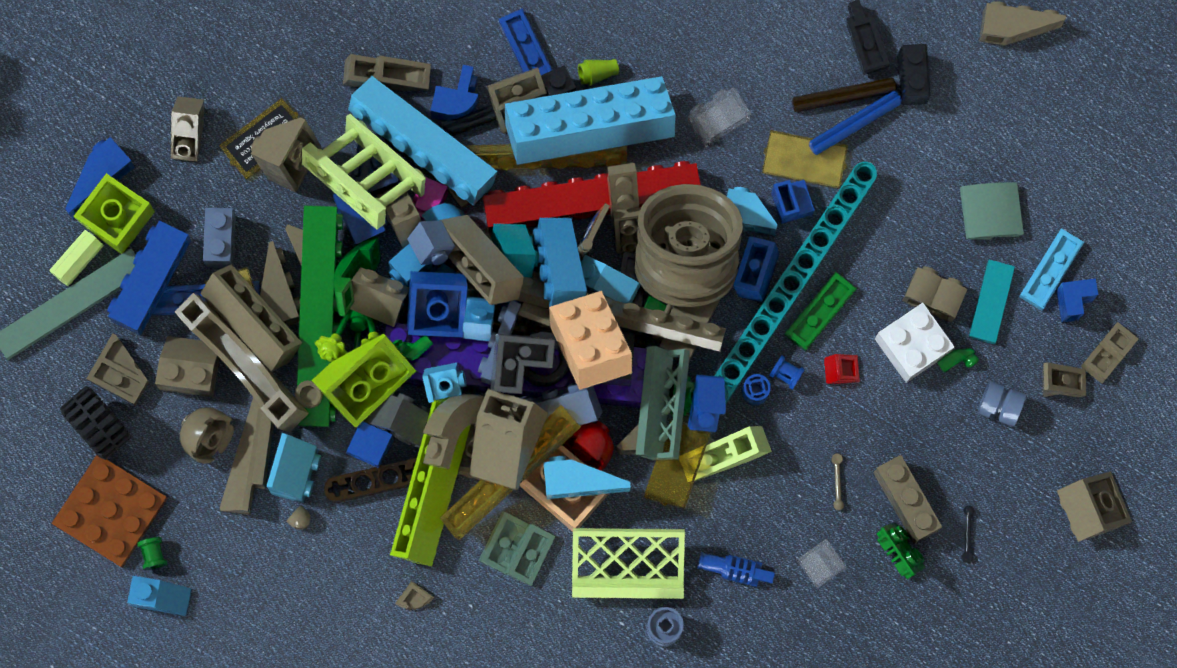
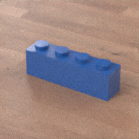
M160 220L156 227L152 226L146 236V241L148 242L144 250L137 252L133 261L134 269L131 274L127 273L120 285L122 291L118 298L114 297L107 310L111 322L140 336L191 243L188 234Z

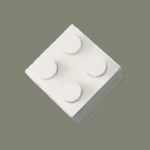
M921 303L878 332L875 338L878 345L906 383L937 363V361L954 349V345L924 303Z

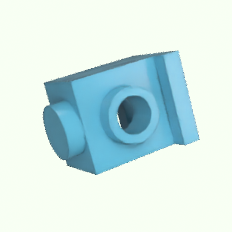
M457 363L426 368L424 370L423 381L429 403L438 399L462 395L463 387H466V378L464 371H459ZM447 381L450 386L441 387L440 382Z

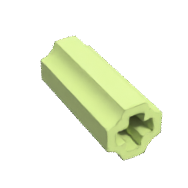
M84 230L49 271L63 284L69 286L104 245L90 232Z

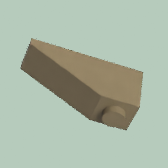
M395 186L375 193L376 197L379 199ZM405 192L386 207V216L402 248L409 244L407 238L419 222H422L410 196Z

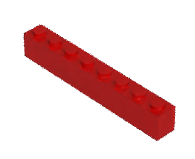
M681 161L675 163L674 167L663 168L662 165H655L647 168L648 171L637 172L639 208L641 210L645 201L661 189L681 184L700 185L697 163L690 164L689 161ZM608 173L598 174L594 176V179L590 180L578 177L569 179L568 183L564 184L546 182L538 188L531 189L530 186H520L512 192L504 193L503 190L488 192V195L483 196L488 234L492 233L494 223L525 224L526 228L538 226L539 218H571L572 221L592 218L605 203L610 205ZM609 207V209H608L606 215H611V209H610V207Z

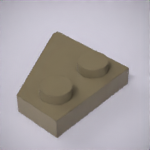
M113 333L86 378L89 382L136 406L149 384V381L122 342Z

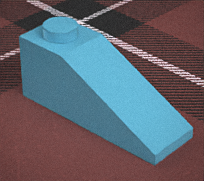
M565 456L550 457L549 462H544L547 499L630 492L631 486L629 481L572 459L565 460Z

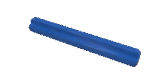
M896 91L890 92L809 142L810 149L815 155L820 154L899 106L902 102L901 97Z

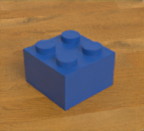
M410 271L407 312L408 335L464 336L463 322L466 312L468 285L463 274Z

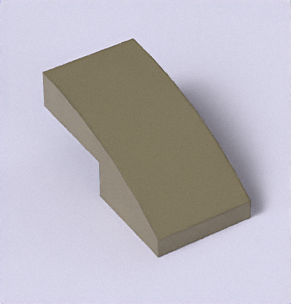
M1117 322L1081 367L1086 369L1090 375L1102 384L1138 341V338Z

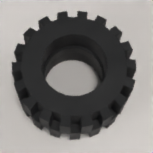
M85 386L60 407L61 414L89 447L104 460L131 439L130 432L90 387Z

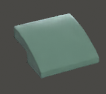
M1017 182L985 183L960 187L966 240H990L994 237H1019L1024 235Z
M502 512L478 561L532 586L555 536L507 512Z

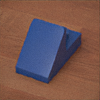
M696 375L688 428L690 430L716 432L719 415L726 413L724 377Z

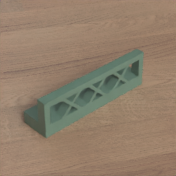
M656 346L647 347L635 455L651 460L679 459L689 350H665ZM679 357V366L673 371V358ZM675 384L676 393L670 398V388ZM672 410L674 413L673 421L667 425V415ZM669 438L671 440L670 452L663 453L664 443Z

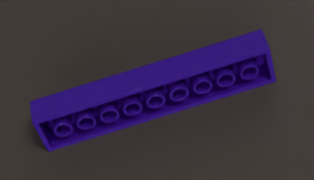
M396 323L394 327L386 324L385 335L392 343L398 339L403 342L415 343L422 336L408 335L407 324ZM427 336L433 345L416 360H407L416 372L403 384L425 386L423 373L426 368L457 363L459 371L463 370L466 378V387H463V390L477 392L491 390V385L481 382V373L478 372L482 358H488L492 349L488 347L489 341L464 339L463 337ZM554 347L552 368L529 367L539 375L551 374L560 364L559 352ZM634 347L631 386L594 385L600 404L641 408L647 348ZM569 368L564 378L554 385L547 387L535 386L523 377L522 394L500 393L540 397L542 392L549 389L557 388L558 391L568 389L567 386L576 381ZM447 381L440 382L441 387L450 386Z

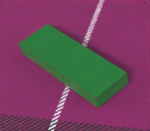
M835 272L784 335L806 352L857 288Z

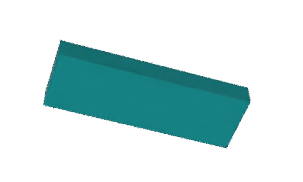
M993 260L987 261L968 338L995 345L1015 266Z

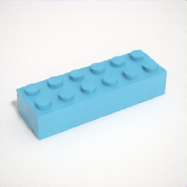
M662 76L505 103V126L517 165L675 137L676 115Z

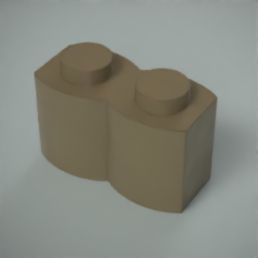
M917 267L902 301L913 307L924 303L932 315L952 322L958 313L967 289L962 286L963 283L955 278L943 279L938 276L936 270L930 267Z

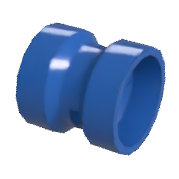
M760 374L749 376L742 388L744 401L753 406L763 404L771 390L769 380Z

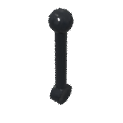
M968 505L963 510L966 515L965 553L961 557L964 563H969L973 560V555L970 553L971 516L974 514V508Z

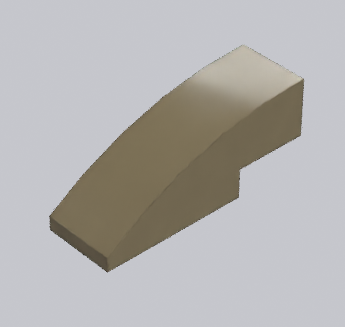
M350 54L345 59L343 85L360 87L373 76L390 90L428 91L431 64L380 55L377 58Z

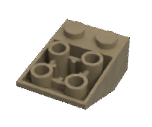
M488 389L477 414L469 475L518 490L548 413L534 402Z

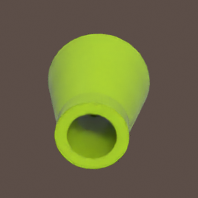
M616 59L584 60L583 63L578 64V75L583 85L588 84L591 86L619 74V66Z

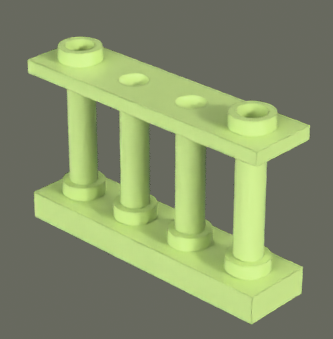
M351 114L346 116L345 134L323 150L316 148L311 142L302 148V165L377 230L385 224L386 207L409 189L414 191L419 197L424 195L426 178L423 173L417 168L414 169L372 133L363 121L357 120ZM353 140L364 148L342 166L336 165L329 159ZM372 156L382 164L380 168L361 182L353 180L348 175ZM391 172L402 181L379 199L374 198L367 192L368 189Z

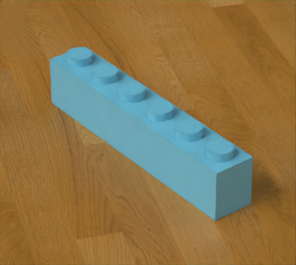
M373 76L351 95L348 110L355 118L369 125L377 135L386 138L398 151L404 152L412 158L419 167L425 168L433 174L440 183L450 187L461 199L467 200L470 204L474 205L493 186L497 170Z

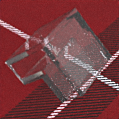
M827 539L797 559V562L817 589L846 569V565Z

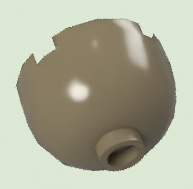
M212 407L199 408L183 419L180 429V443L184 451L191 458L202 464L215 460L211 456L217 450L222 454L231 441L234 432V426L230 424V421H233L232 418Z

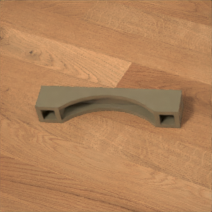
M193 293L175 311L186 326L239 378L251 393L260 409L278 429L290 433L309 414L204 297Z

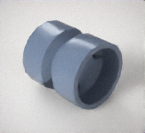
M989 381L980 401L977 414L990 419L997 416L999 422L1014 427L1024 405L1026 394L1014 389L1007 392L1003 385Z
M661 607L655 610L650 615L646 626L649 640L660 647H669L675 644L684 628L683 619L675 609L669 607Z

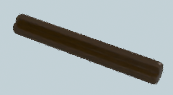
M886 78L796 96L792 98V106L795 112H801L887 95L892 91H896V82L894 78Z

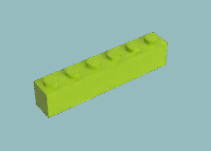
M450 397L432 402L428 420L435 409ZM471 424L462 431L458 438L449 469L433 467L423 463L431 437L423 434L391 549V556L432 567Z

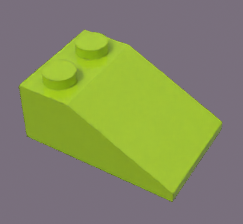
M382 334L332 361L311 381L356 428L409 379L416 370L386 335Z

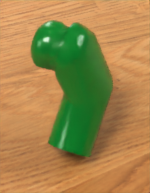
M423 335L415 343L403 342L400 339L393 341V345L406 360H416L433 345L432 341Z
M971 348L955 349L937 361V363L945 373L963 361L967 367L971 368L979 362V358Z

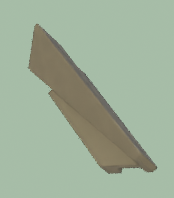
M254 398L220 504L222 512L251 515L254 488L265 489L274 423L260 409Z

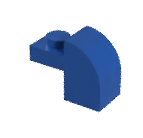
M463 65L457 90L436 86L430 110L432 119L450 121L476 110L479 103L478 94L470 93V91L475 92L478 76H474V67Z

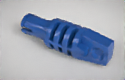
M701 552L697 569L719 573L723 579L757 587L758 581L772 584L775 576L774 572L762 570L761 562L733 555H726L723 558Z

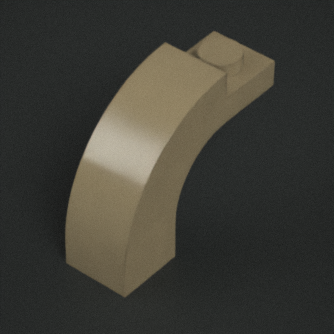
M472 394L453 396L435 409L423 431L424 434L431 436L426 449L424 464L445 469L450 468L458 438L470 424L476 425L477 414L485 396Z

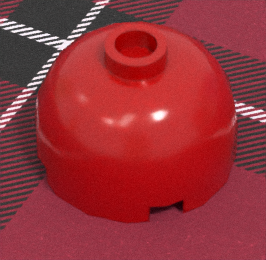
M599 421L565 429L558 439V442H564V447L581 462L600 471H603L608 465L614 451L612 438L608 434L609 429Z

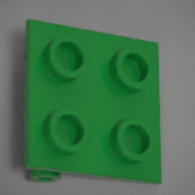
M893 522L881 527V530L876 533L879 537L877 541L884 551L893 546V549L886 554L889 556L895 551L897 552L898 556L893 558L891 562L893 563L901 558V561L894 565L901 576H905L908 580L917 572L925 569L922 554L917 548L913 549L907 541L909 536L901 525L897 526Z

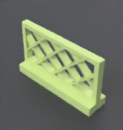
M573 528L572 597L684 599L685 530ZM579 536H590L597 544L586 553L578 545ZM611 537H619L625 543L615 553L605 544ZM639 537H647L653 543L643 553L632 544ZM667 537H679V545L671 553L661 545ZM600 547L610 555L601 566L591 557ZM628 547L639 556L629 566L618 557ZM656 547L666 556L657 566L646 557ZM578 552L582 555V557L579 560ZM677 554H678V561L674 558V556H676ZM585 560H588L596 568L590 576L578 575V567ZM614 560L624 569L618 576H610L604 570ZM642 560L652 569L646 576H638L632 571ZM671 561L678 568V577L665 576L660 569Z

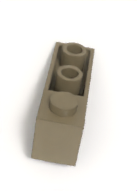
M999 1L987 3L983 10L979 41L1008 45L1061 28L1066 20V15H1060L1055 10L1035 11L1029 6L1010 7L1006 3Z
M271 241L268 246L260 297L287 326H291L300 321V300L298 297L293 299L290 289L295 288L290 272L284 273L281 265L286 263L282 248L276 249L274 242Z

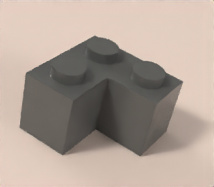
M496 334L491 390L522 394L524 366L552 368L555 340L551 338Z
M392 393L363 422L392 434L395 438L409 446L420 448L430 409L422 405L415 406L413 404L414 399L399 393L397 397Z

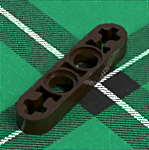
M417 458L332 477L326 481L324 493L331 502L341 503L409 487L412 474L406 475L408 481L403 482L400 467H405V472L414 470L413 465H415ZM388 470H393L398 474V480L393 485L383 482V474ZM366 476L371 479V487L368 490L360 491L356 488V481L359 477ZM351 479V487L354 494L349 495V489L340 491V496L335 497L334 493H329V490L333 489L334 483L344 487L348 486L346 480Z

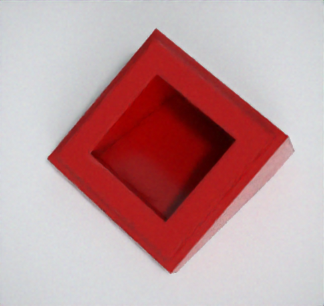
M834 354L824 358L827 384L860 382L858 355Z

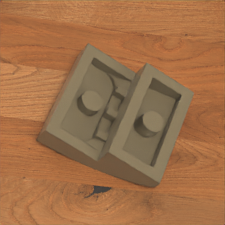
M538 67L487 86L502 133L507 132L505 126V103L546 97V90Z

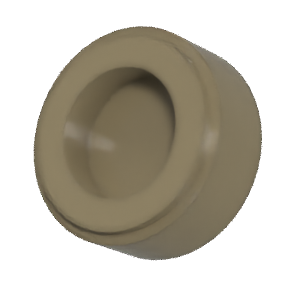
M303 381L295 390V399L305 408H314L321 403L323 393L312 381Z

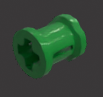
M161 537L149 538L137 543L138 547L142 550L144 559L143 570H153L168 565L167 560L163 559L160 545L163 542Z

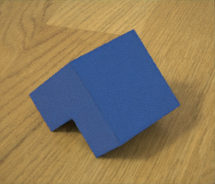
M787 180L773 185L771 195L781 224L814 214L815 210L805 180L794 183Z
M1096 278L1063 282L1057 288L1056 293L1062 323L1078 321L1084 315L1083 303H1091L1098 296Z
M362 421L358 425L346 452L354 458L379 468L384 456L388 454L394 438L392 434Z

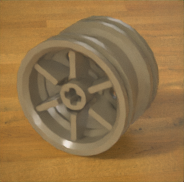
M692 184L674 185L661 189L645 201L638 215L635 273L638 282L646 292L670 305L697 307L718 301L731 290L738 273V250L743 230V220L740 211L733 201L723 193L712 188Z

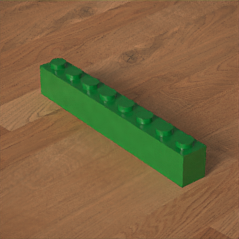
M304 206L299 340L302 344L298 349L297 386L303 381L313 380L331 363L320 357L315 342L321 336L331 337L332 334L336 333L339 323H335V312H338L333 282L334 273L337 268V257H342L343 243L338 241V230H343L344 216L339 214L337 207ZM323 394V399L318 406L305 408L309 414L297 426L331 427V421L336 422L337 409Z

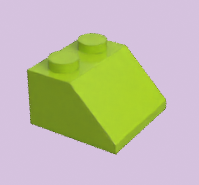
M106 173L73 217L100 240L120 254H123L155 211L148 201Z

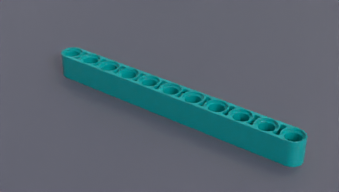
M860 162L854 167L715 374V376L724 377L726 404L872 188L877 177V170L872 163ZM866 172L870 176V180L867 182L858 179L857 173ZM850 193L855 197L856 201L854 203H847L843 200L842 195ZM828 216H838L841 219V224H831L828 221ZM815 237H823L827 245L824 247L816 246L813 239ZM802 258L809 259L812 267L804 269L799 265L798 261ZM792 280L797 284L798 288L794 291H789L784 287V282ZM778 302L782 305L783 311L774 313L770 310L769 304ZM763 324L768 328V333L759 335L755 332L754 326ZM743 346H748L753 350L754 354L751 357H743L739 349ZM728 368H733L738 372L739 377L730 380L725 376L724 371Z

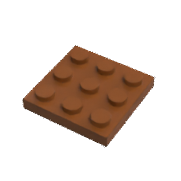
M96 455L51 524L123 568L137 547V543L141 541L168 498L107 459L104 460Z

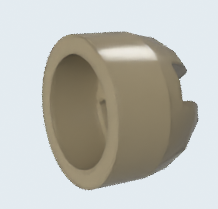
M301 505L286 522L293 528L301 530L308 527L311 518L309 512Z

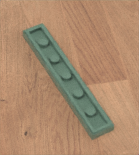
M132 248L1 330L0 350L6 359L13 358L120 290L123 278L127 273L131 274L135 267L133 261L136 254Z

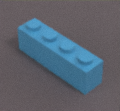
M539 218L538 228L533 229L532 237L533 245H537L538 263H541L540 281L545 282L543 288L544 300H548L549 307L586 296L587 289L572 219Z

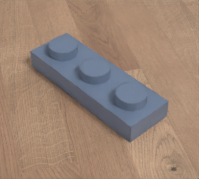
M510 301L508 308L503 306L498 318V322L501 323L498 333L493 331L488 343V347L492 348L489 357L482 358L478 372L481 373V382L491 385L496 334L512 335L521 309L520 303Z

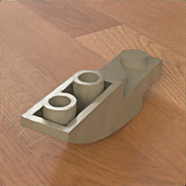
M635 163L607 167L608 191L617 254L624 253V251L634 252L638 244L637 229L640 212Z

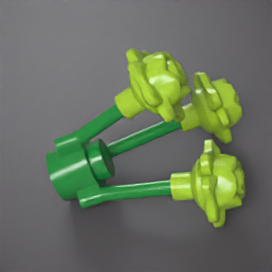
M350 309L346 316H343L335 334H332L331 337L321 336L315 342L318 354H320L323 360H328L329 362L347 354L344 348L345 344L341 342V334L347 322L351 330L355 331L354 349L360 347V342L362 346L378 337L379 334L375 331L374 319ZM369 326L370 333L368 334V339L361 340L362 331Z

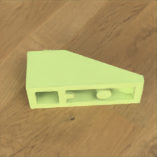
M749 426L679 458L688 482L691 483L747 463L772 451L763 427Z

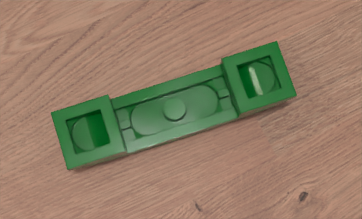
M377 236L366 239L355 246L343 257L336 268L333 283L340 316H346L354 303L351 280L360 267L375 271L381 261L379 239Z

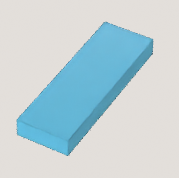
M1061 228L1019 297L1042 311L1084 242Z

